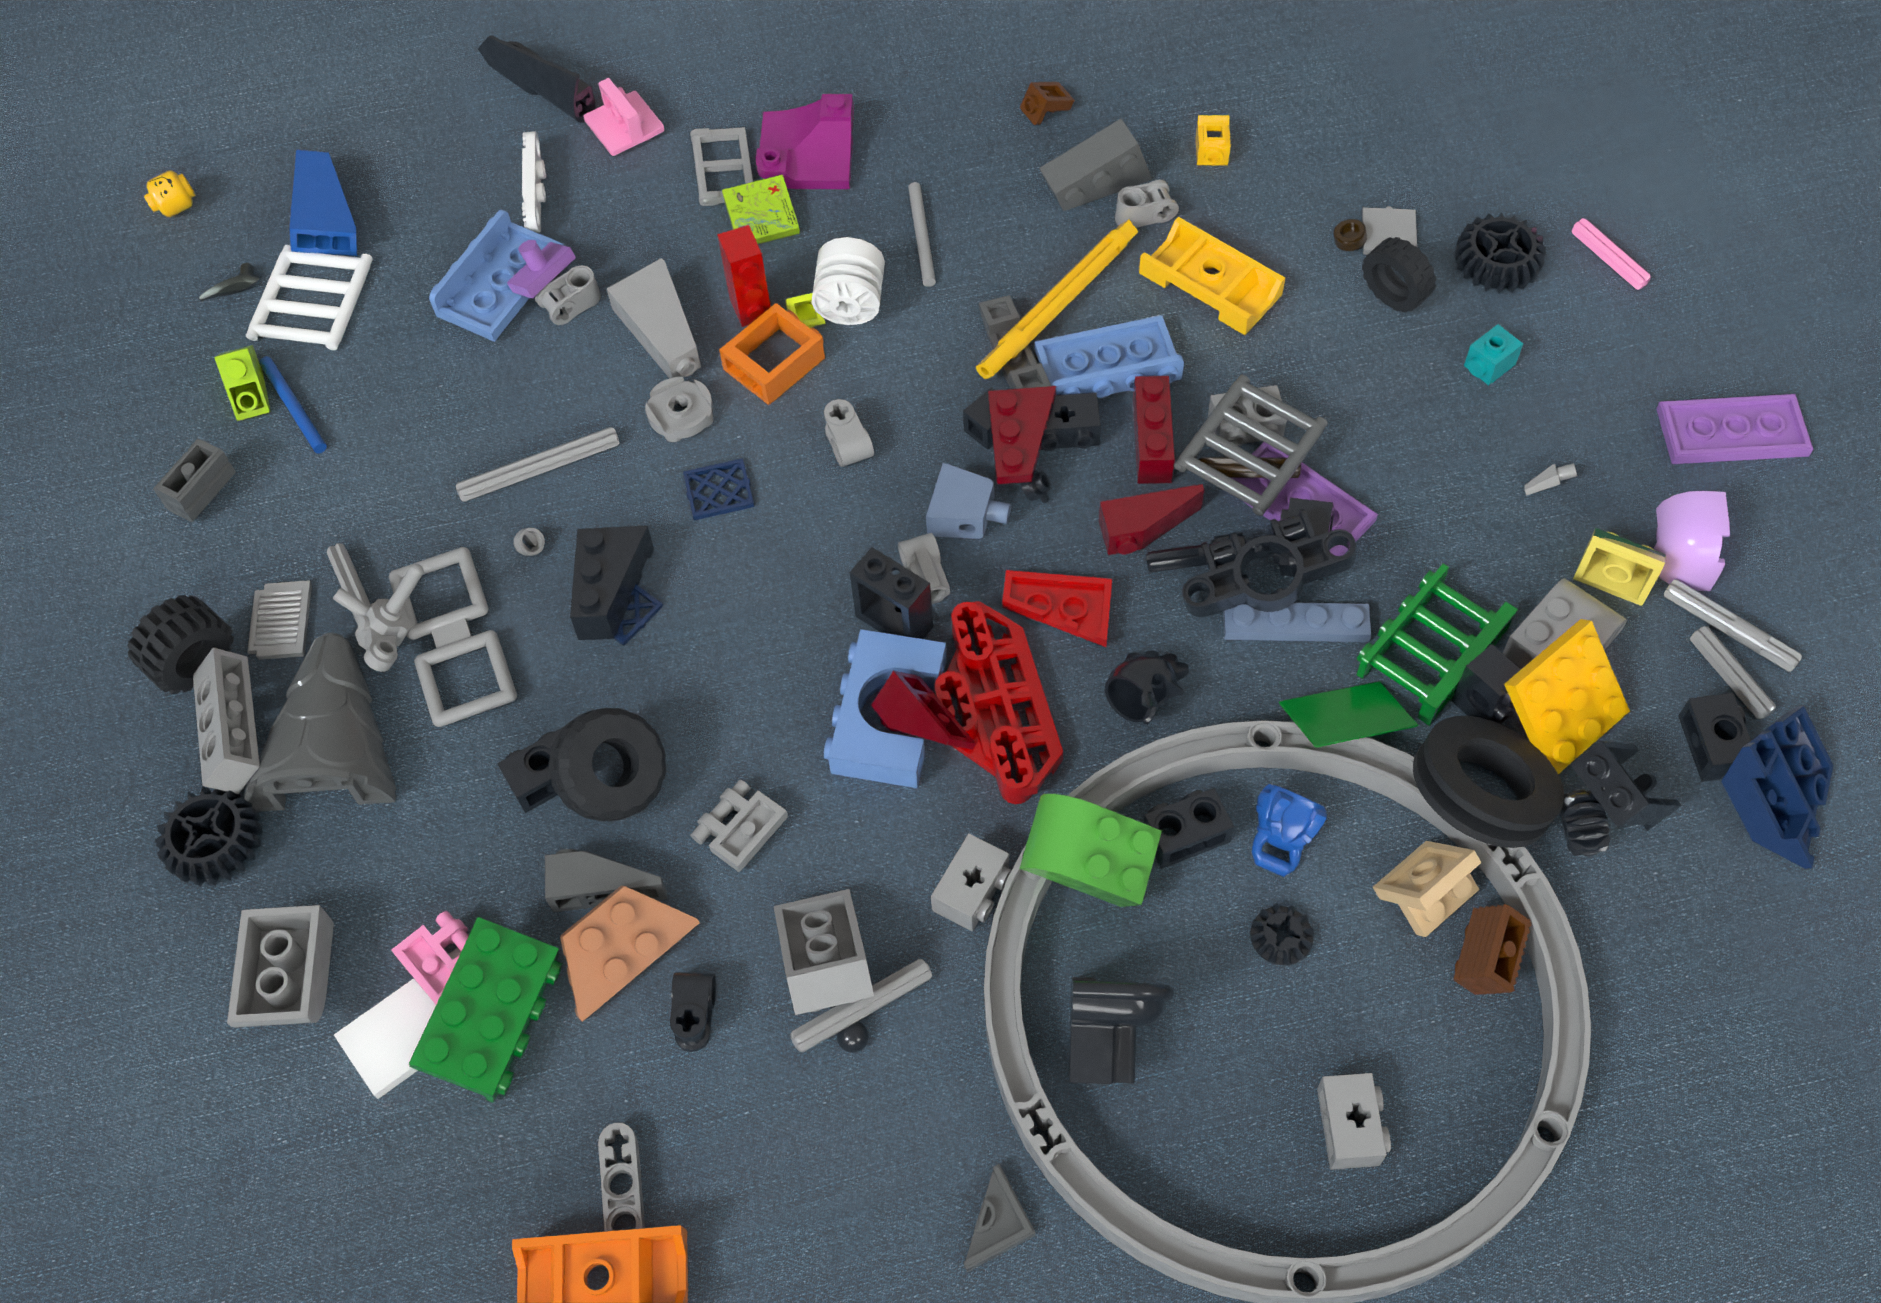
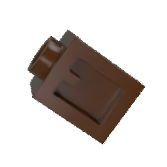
M1031 82L1020 105V109L1033 125H1041L1047 111H1069L1075 100L1059 82Z

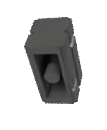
M196 439L188 448V451L180 457L153 490L167 510L193 522L236 471L232 464L228 462L229 460L224 451L201 439Z

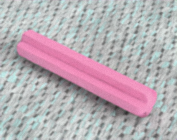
M1582 218L1574 224L1572 234L1635 289L1640 290L1649 283L1651 275L1590 221Z

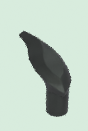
M243 263L240 266V274L214 285L199 297L201 301L216 296L239 293L253 286L260 278L253 275L254 267L252 264Z

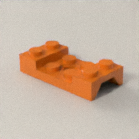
M681 1225L512 1239V1250L518 1268L517 1303H688L687 1230ZM596 1266H606L609 1271L607 1284L599 1290H592L587 1280L589 1272Z

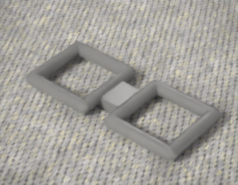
M460 547L413 564L421 565L424 575L459 563L472 605L417 623L410 597H408L403 605L408 619L412 622V627L406 636L411 640H415L432 634L436 649L419 654L414 659L429 713L436 727H443L511 703L517 698V692L497 633L493 630H488L474 636L471 634L467 621L486 615L489 608L471 553L466 547ZM413 564L398 568L389 573V581L393 593ZM486 647L500 691L444 710L431 665Z

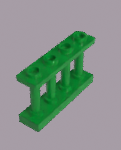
M1444 563L1435 573L1430 570L1424 576L1418 587L1420 591L1415 597L1409 594L1398 609L1400 613L1395 620L1389 618L1378 632L1377 636L1380 638L1374 645L1368 642L1357 657L1360 665L1356 675L1361 679H1364L1374 667L1419 697L1418 702L1422 706L1417 718L1429 726L1453 698L1466 665L1490 645L1495 646L1511 627L1518 611L1517 608L1505 602L1497 612L1493 610L1488 612L1444 583L1450 568ZM1436 595L1480 623L1479 628L1482 631L1477 637L1473 634L1468 636L1426 609L1425 605ZM1415 618L1460 648L1459 652L1462 655L1457 661L1452 658L1448 661L1404 632V630ZM1393 643H1396L1440 673L1439 677L1442 679L1436 686L1431 683L1426 685L1383 655Z

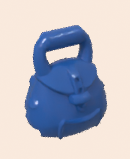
M1268 784L1258 795L1256 811L1258 812L1259 825L1256 828L1258 832L1252 844V855L1257 866L1284 877L1297 868L1304 846L1309 844L1312 838L1319 834L1327 814L1324 806L1282 787ZM1268 842L1278 849L1289 851V862L1262 851L1263 845Z

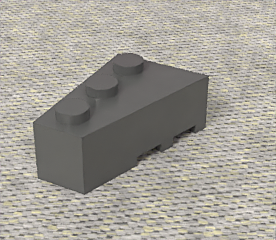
M1122 118L1039 168L1047 186L1063 211L1117 193L1122 188L1137 186L1152 180L1139 144Z

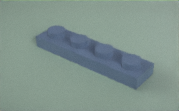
M1293 603L1289 607L1275 612L1259 611L1248 604H1242L1223 611L1224 640L1369 642L1371 638L1369 604Z

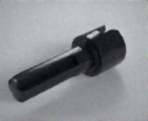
M1243 532L1236 533L1240 545L1243 547L1245 545ZM1230 534L1214 536L1210 544L1230 538ZM1201 545L1149 551L1146 554L1147 568L1150 572L1207 565Z

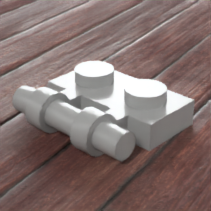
M739 780L732 789L727 788L720 795L721 801L710 813H704L697 821L698 827L690 834L700 845L710 835L715 836L716 838L709 845L710 851L739 873L788 818L787 811L760 791H757L747 801L744 797L751 788L742 780ZM732 810L738 812L727 825L721 823Z

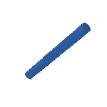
M271 357L261 358L259 361L261 368L314 452H324L327 445Z

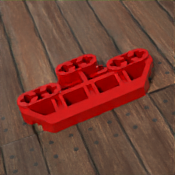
M980 601L963 602L958 604L951 614L952 635L956 651L947 671L942 673L935 681V695L955 718V710L950 694L953 693V696L957 698V709L959 715H961L962 726L976 743L973 749L952 747L996 778L1000 794L1004 800L1011 804H1022L1028 801L1032 795L1037 794L1050 772L1054 775L1063 761L1064 752L1023 627ZM987 618L1005 626L1007 634L1004 633L1002 639L995 640L991 625H987ZM967 625L973 629V639L975 645H977L978 655L972 651V641L970 634H968ZM1015 657L1017 664L1011 665L1015 682L1009 683L1004 667L1000 668L998 661ZM1029 701L1030 707L1025 708L1028 727L1022 726L1018 710H1013V704ZM1043 745L1045 751L1039 752L1042 768L1037 772L1032 754L1028 755L1027 749ZM1005 747L1008 748L1009 752H1012V764L1014 770L1016 769L1018 783L1011 778V766L1009 760H1007Z

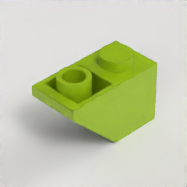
M253 345L220 353L214 357L237 421L271 412L264 375Z

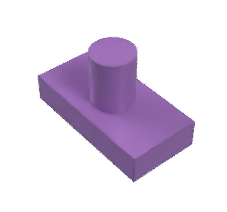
M535 240L525 241L519 246L518 250L526 265L507 284L513 293L533 299L576 257L570 247L550 242L541 250Z

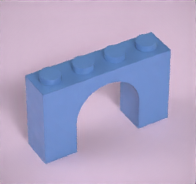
M860 629L858 641L852 642L850 645L848 662L852 665L849 674L844 673L841 680L840 694L844 696L842 704L836 705L834 708L832 726L836 728L833 738L828 737L826 740L824 759L829 761L831 774L918 788L925 759L924 739L881 732L871 727L863 719L861 711L867 699L876 691L882 689L893 670L920 676L927 686L935 691V681L945 671L947 662L946 643Z

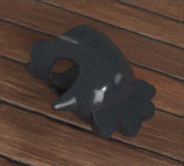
M1146 651L1144 654L1129 653L1126 660L1120 663L1109 675L1105 684L1106 698L1114 711L1124 719L1132 722H1143V724L1148 725L1152 721L1157 708L1170 697L1180 696L1184 693V690L1177 681L1189 673L1188 664L1178 662L1177 656L1172 653L1159 656V653L1156 651Z

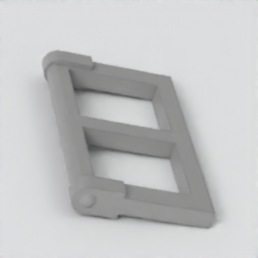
M745 127L713 130L703 128L694 129L690 132L700 205L713 206L725 203L722 191H707L705 172L743 170L745 184L753 182ZM739 140L741 159L703 161L701 143Z

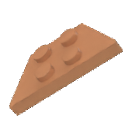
M621 885L560 935L563 953L566 956L569 983L572 986L576 1005L575 1012L579 1020L583 1022L695 928L700 923L698 919Z

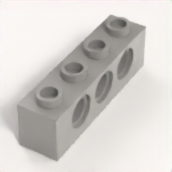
M212 648L193 674L202 786L227 792L231 790L239 794L260 767L248 657Z

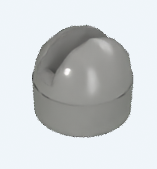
M536 528L521 529L514 537V547L522 555H537L544 548V536ZM522 539L532 546L531 550L522 542Z

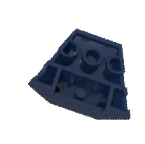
M1796 706L1741 748L1721 782L1753 842L1804 869L1813 868L1814 856L1810 855L1808 851L1811 837H1819L1821 828L1815 817L1818 806L1826 804L1833 763L1805 707Z

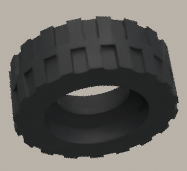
M1389 237L1383 240L1363 259V277L1367 282V286L1373 291L1377 299H1380L1385 305L1393 308L1395 311L1407 313L1408 311L1415 310L1436 289L1435 281L1437 280L1433 272L1434 268L1430 265L1426 255H1423L1418 247L1399 237ZM1392 267L1403 276L1406 283L1395 274Z

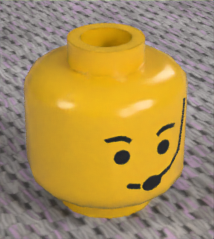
M169 170L147 181L149 193L144 195V198L153 212L160 210L164 216L172 217L192 207V197L196 195L183 173L178 175L176 172Z

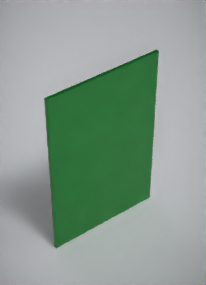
M1380 681L1279 701L1282 708L1315 748L1418 727L1414 719Z

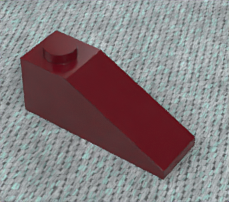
M1203 484L1101 501L1099 524L1107 554L1119 553L1126 555L1136 550H1141L1201 510L1204 495Z
M893 670L871 705L881 717L880 722L889 730L901 731L961 748L973 749L976 745L974 740L920 676Z

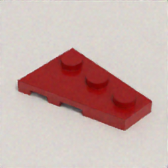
M1006 570L1002 608L1106 647L1112 579Z

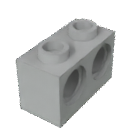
M1277 385L1258 388L1282 401ZM1226 393L1211 395L1208 417ZM1240 396L1232 409L1284 437L1286 419L1248 398ZM1225 420L1221 422L1214 432L1236 446L1261 441Z

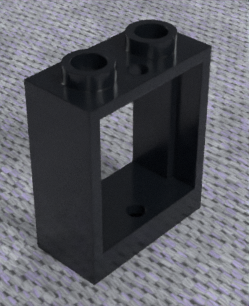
M871 547L849 572L855 617L881 633L924 639L933 628L930 582ZM897 570L900 573L898 575H893L892 571Z

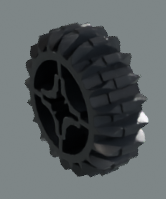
M1502 212L1497 218L1488 213L1484 219L1476 217L1472 224L1467 223L1456 244L1455 260H1457V269L1463 271L1464 279H1473V287L1479 284L1484 285L1485 292L1489 288H1495L1498 294L1503 289H1507L1511 293L1517 287L1524 289L1528 283L1534 282L1545 262L1546 246L1543 245V236L1537 235V227L1528 228L1527 220L1522 222L1516 221L1515 215L1511 218H1505Z
M202 787L199 796L188 792V800L184 803L174 800L177 809L174 812H164V818L168 822L157 825L161 836L155 839L156 846L160 849L157 852L158 857L166 865L165 868L182 882L188 883L192 881L194 885L200 887L206 880L209 884L216 886L220 876L231 881V872L235 869L245 872L244 860H255V854L251 849L262 846L261 840L258 838V835L263 833L262 826L258 822L260 815L252 807V803L231 790L227 792L215 789L211 792L209 788ZM235 819L234 832L231 838H229L230 831L233 828L231 824ZM188 834H190V837L187 843L185 844L186 838Z

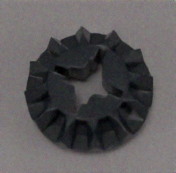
M1276 903L1273 907L1262 908L1252 922L1250 930L1252 945L1256 952L1270 963L1277 965L1295 964L1307 956L1313 945L1314 929L1311 928L1307 915H1302L1296 911L1294 905L1285 907ZM1286 922L1288 923L1287 927H1289L1288 934L1293 936V938L1286 937L1283 942L1281 941L1280 946H1276L1277 933L1272 928L1279 930L1281 925H1284Z

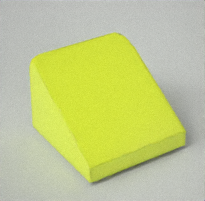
M813 293L786 299L787 311L791 310L794 312L799 320L809 328L825 324V319L815 311L811 303Z

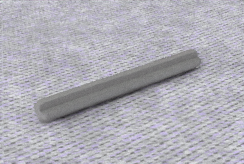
M609 427L458 482L456 490L460 499L465 502L618 446L619 438L615 429Z

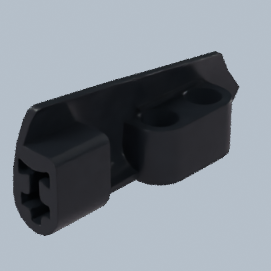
M490 35L478 48L490 67L531 95H541L577 122L584 123V114L595 110L596 105L592 87L581 80L579 74L542 59L523 44L515 41L505 42Z

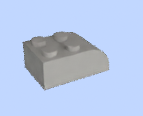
M1563 578L1510 636L1503 654L1522 669L1580 619L1593 622L1605 650L1622 631L1627 619L1566 578Z
M850 889L774 906L785 973L795 1015L816 1012L824 1008L845 1003H855L862 999L874 997Z
M320 905L241 911L227 1019L228 1025L238 1028L316 1023L321 1018L327 994L334 922Z

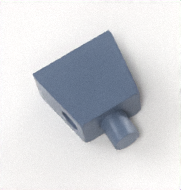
M942 463L926 515L927 534L933 533L934 537L981 539L984 537L988 521L1008 523L1011 504L994 501V482L991 479Z

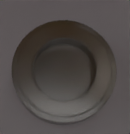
M1344 220L1334 229L1335 244L1343 251L1357 250L1367 240L1366 227L1359 220Z

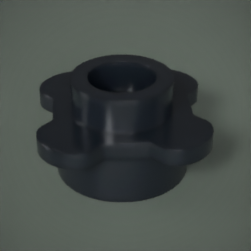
M1035 470L1032 482L1021 483L1022 490L1028 500L1034 501L1040 498L1043 503H1047L1049 501L1047 491L1051 488L1050 481L1043 471L1038 472Z

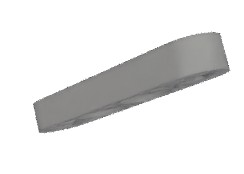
M613 1123L602 1130L598 1141L604 1231H614L613 1227L616 1219L624 1214L634 1216L636 1220L635 1229L645 1228L638 1140L628 1125ZM621 1134L624 1140L629 1141L621 1147L622 1158L625 1163H617L616 1152L612 1146H608V1144L615 1142V1136ZM621 1173L631 1175L633 1183L627 1193L616 1195L611 1192V1181L616 1175Z

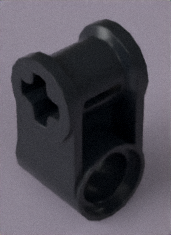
M675 972L671 989L670 1027L675 1035V1041L681 1049L688 1052L699 1051L707 1045L711 1036L712 1011L716 999L715 973ZM690 1024H695V1025H692L691 1031H689V1032H684V1031H688V1030H689Z

